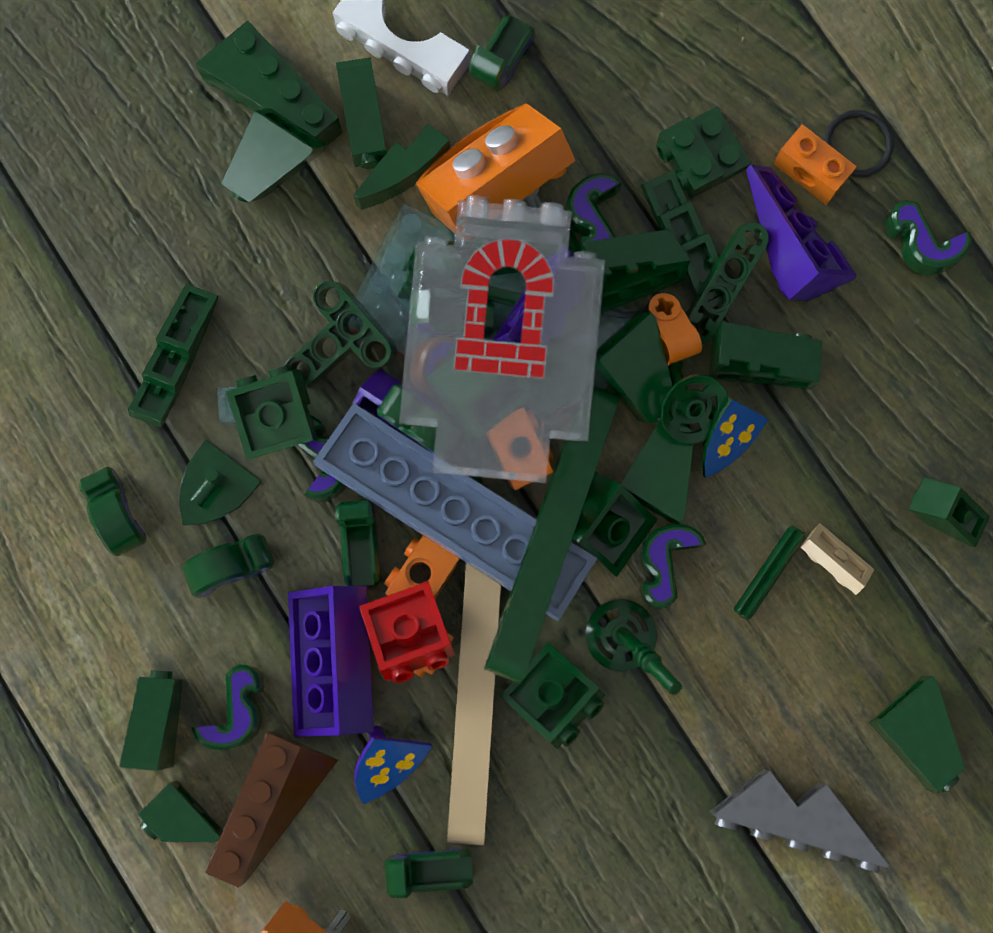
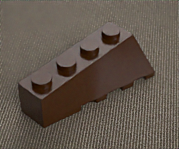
M274 731L267 732L205 873L238 888L246 883L338 762V759Z

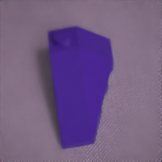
M750 165L746 171L759 222L766 228L768 233L766 249L772 272L779 282L778 288L781 293L789 300L810 301L855 279L857 275L841 250L833 241L826 244L814 230L819 225L815 219L797 210L795 207L797 198L770 167Z

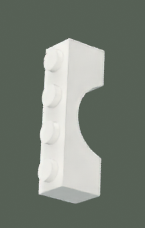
M341 0L332 12L336 30L341 36L349 41L354 39L359 41L370 54L377 58L385 57L393 62V66L399 72L407 76L410 74L416 76L427 89L434 93L440 91L449 96L470 65L469 49L441 32L428 40L419 42L406 41L394 35L384 22L386 15L384 0Z

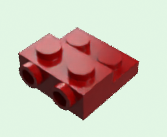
M429 581L359 606L380 672L385 681L391 679L394 683L408 681L414 676L413 671L426 666L429 670L443 668L449 663L448 658L455 656Z

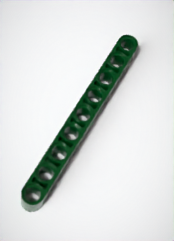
M586 383L578 401L579 404H577L488 654L484 667L486 671L517 683H521L525 676L615 415L620 395L590 383Z

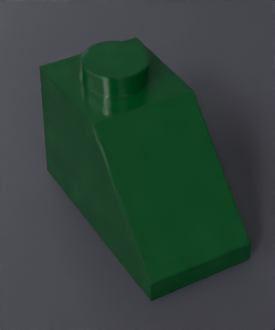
M923 478L919 489L913 494L912 503L909 508L925 524L972 547L977 546L990 518L961 487L928 478Z
M178 780L169 783L137 814L143 821L140 826L144 832L154 840L159 838L161 842L215 843L220 839L223 829Z

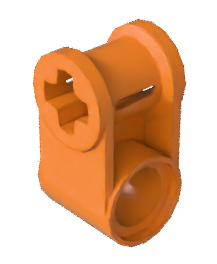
M667 293L653 296L649 302L648 310L656 318L667 365L699 354L702 350L700 335L694 325L691 324L678 299Z

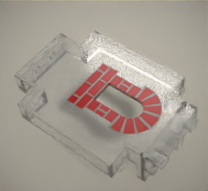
M467 196L466 201L458 200L454 245H447V239L438 237H425V243L416 242L399 423L437 428L433 472L546 483L550 438L588 441L605 260H597V254L590 252H574V257H567L572 211H563V205L542 203L541 208L526 207V202L522 200L506 199L503 205L489 203V198ZM503 267L517 269L526 281L521 343L483 340L489 280L496 270Z

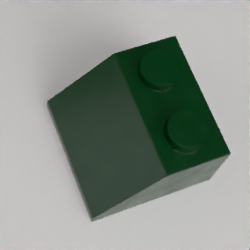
M595 471L571 542L596 557L598 565L617 577L657 522V519L622 484Z

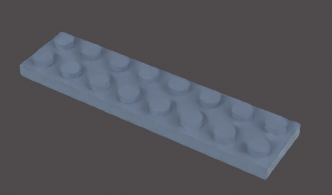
M353 403L313 460V465L511 591L536 519ZM572 542L570 543L546 613L556 621L561 618L597 560L596 557Z

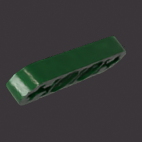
M744 223L735 230L686 312L691 323H699L704 314L698 313L699 308L705 313L714 315L713 319L704 318L700 327L704 330L703 334L700 335L702 344L707 343L715 334L767 246V230L759 223ZM755 231L754 238L757 240V244L748 245L743 253L749 255V259L740 253L734 252L735 248L742 250L747 243V238L744 237L745 232ZM732 258L736 259L741 265V272L734 279L729 278L724 271L726 262ZM712 289H718L723 295V302L716 309L708 306L706 302L707 294Z

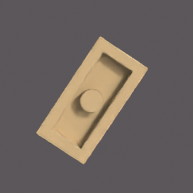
M821 523L811 531L801 546L811 560L823 566L835 577L839 584L847 587L855 595L866 586L875 570Z

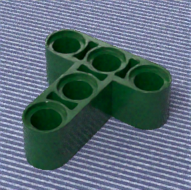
M326 281L315 288L313 301L329 324L289 358L285 366L289 365L290 370L293 371L297 370L300 362L305 361L309 365L311 372L308 379L304 380L305 386H311L318 383L353 351L367 366L373 368L388 366L396 359L397 346L347 286L338 282ZM335 288L339 292L340 299L339 303L331 308L327 304L325 297L330 289ZM354 315H358L363 321L362 330L356 335L350 331L348 326L350 318ZM328 338L334 340L337 347L336 353L331 358L323 352V343ZM378 341L384 344L386 348V355L380 362L376 361L371 355V348Z

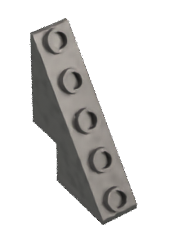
M763 769L710 811L716 817L715 825L736 831L738 824L752 828L750 833L752 836L772 841L773 835L787 838L786 846L806 852L809 845L823 849L821 854L823 857L843 862L844 856L858 859V867L879 873L880 866L885 868L889 866L827 784L818 782L797 800L793 801L771 771Z

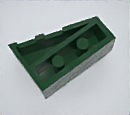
M670 229L582 242L578 264L588 279L582 288V291L585 292L583 300L593 316L602 314L683 282L691 260Z
M722 321L711 341L709 376L716 380L813 389L820 382L823 341L812 339V336L808 334L790 335Z

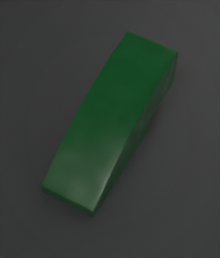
M427 124L407 150L395 142L353 194L356 206L363 210L381 204L416 185V182L442 154L450 149V139Z

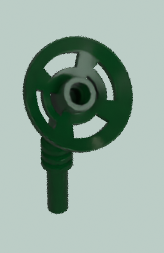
M680 360L668 365L673 387L668 391L663 400L661 421L665 431L673 439L681 443L694 444L708 439L712 426L728 402V395L723 385L711 376L696 374L684 378L681 371L684 365ZM692 383H704L707 385L701 391L698 389L688 390L687 385ZM675 396V398H674V400H673V402H672V406H671L672 418L670 419V418H669V407H670V404H671V401H672L673 397ZM716 396V410L710 419L708 417L713 405L711 397ZM682 422L685 424L698 422L701 428L693 432L679 431Z
M619 599L609 601L593 612L587 623L585 636L587 647L599 664L615 671H628L640 666L644 672L651 673L671 695H676L681 691L682 684L662 664L661 656L654 650L657 641L656 625L644 607L630 600ZM618 609L619 617L611 620L605 628L597 625L605 613ZM631 611L637 613L644 620L648 632H643L639 621L630 615ZM628 620L635 625L638 633H633L632 628L627 625ZM606 637H611L612 642L618 645L616 650L609 645ZM596 638H601L604 648L613 654L612 660L599 650ZM630 651L633 660L626 662L625 653Z

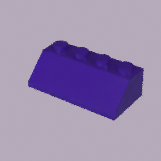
M328 586L288 592L294 737L374 732L370 639L359 606L368 603L367 586Z

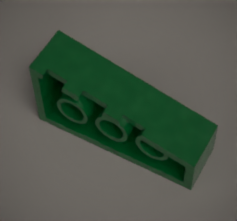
M248 20L195 63L203 81L212 87H217L226 93L229 98L237 103L240 102L254 112L271 108L327 144V146L342 134L338 116Z

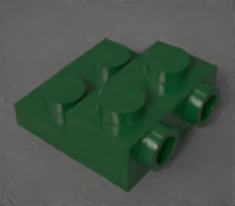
M717 106L692 120L688 117L660 132L657 140L656 149L664 163L669 162L672 169L675 170L682 190L687 192L690 199L741 173L751 165V161Z
M289 365L268 371L270 378L258 381L256 375L236 381L237 388L226 391L247 460L317 440L307 407L311 402L301 370L291 371Z
M549 643L530 661L522 682L512 681L500 695L507 704L556 749L562 744L567 747L575 741L580 733L577 727L586 717L593 719L600 713L604 706L602 699L605 696L604 692Z

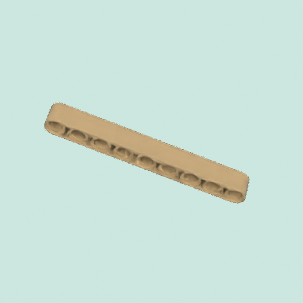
M467 563L447 843L484 845L495 674L484 670L498 629L501 585Z

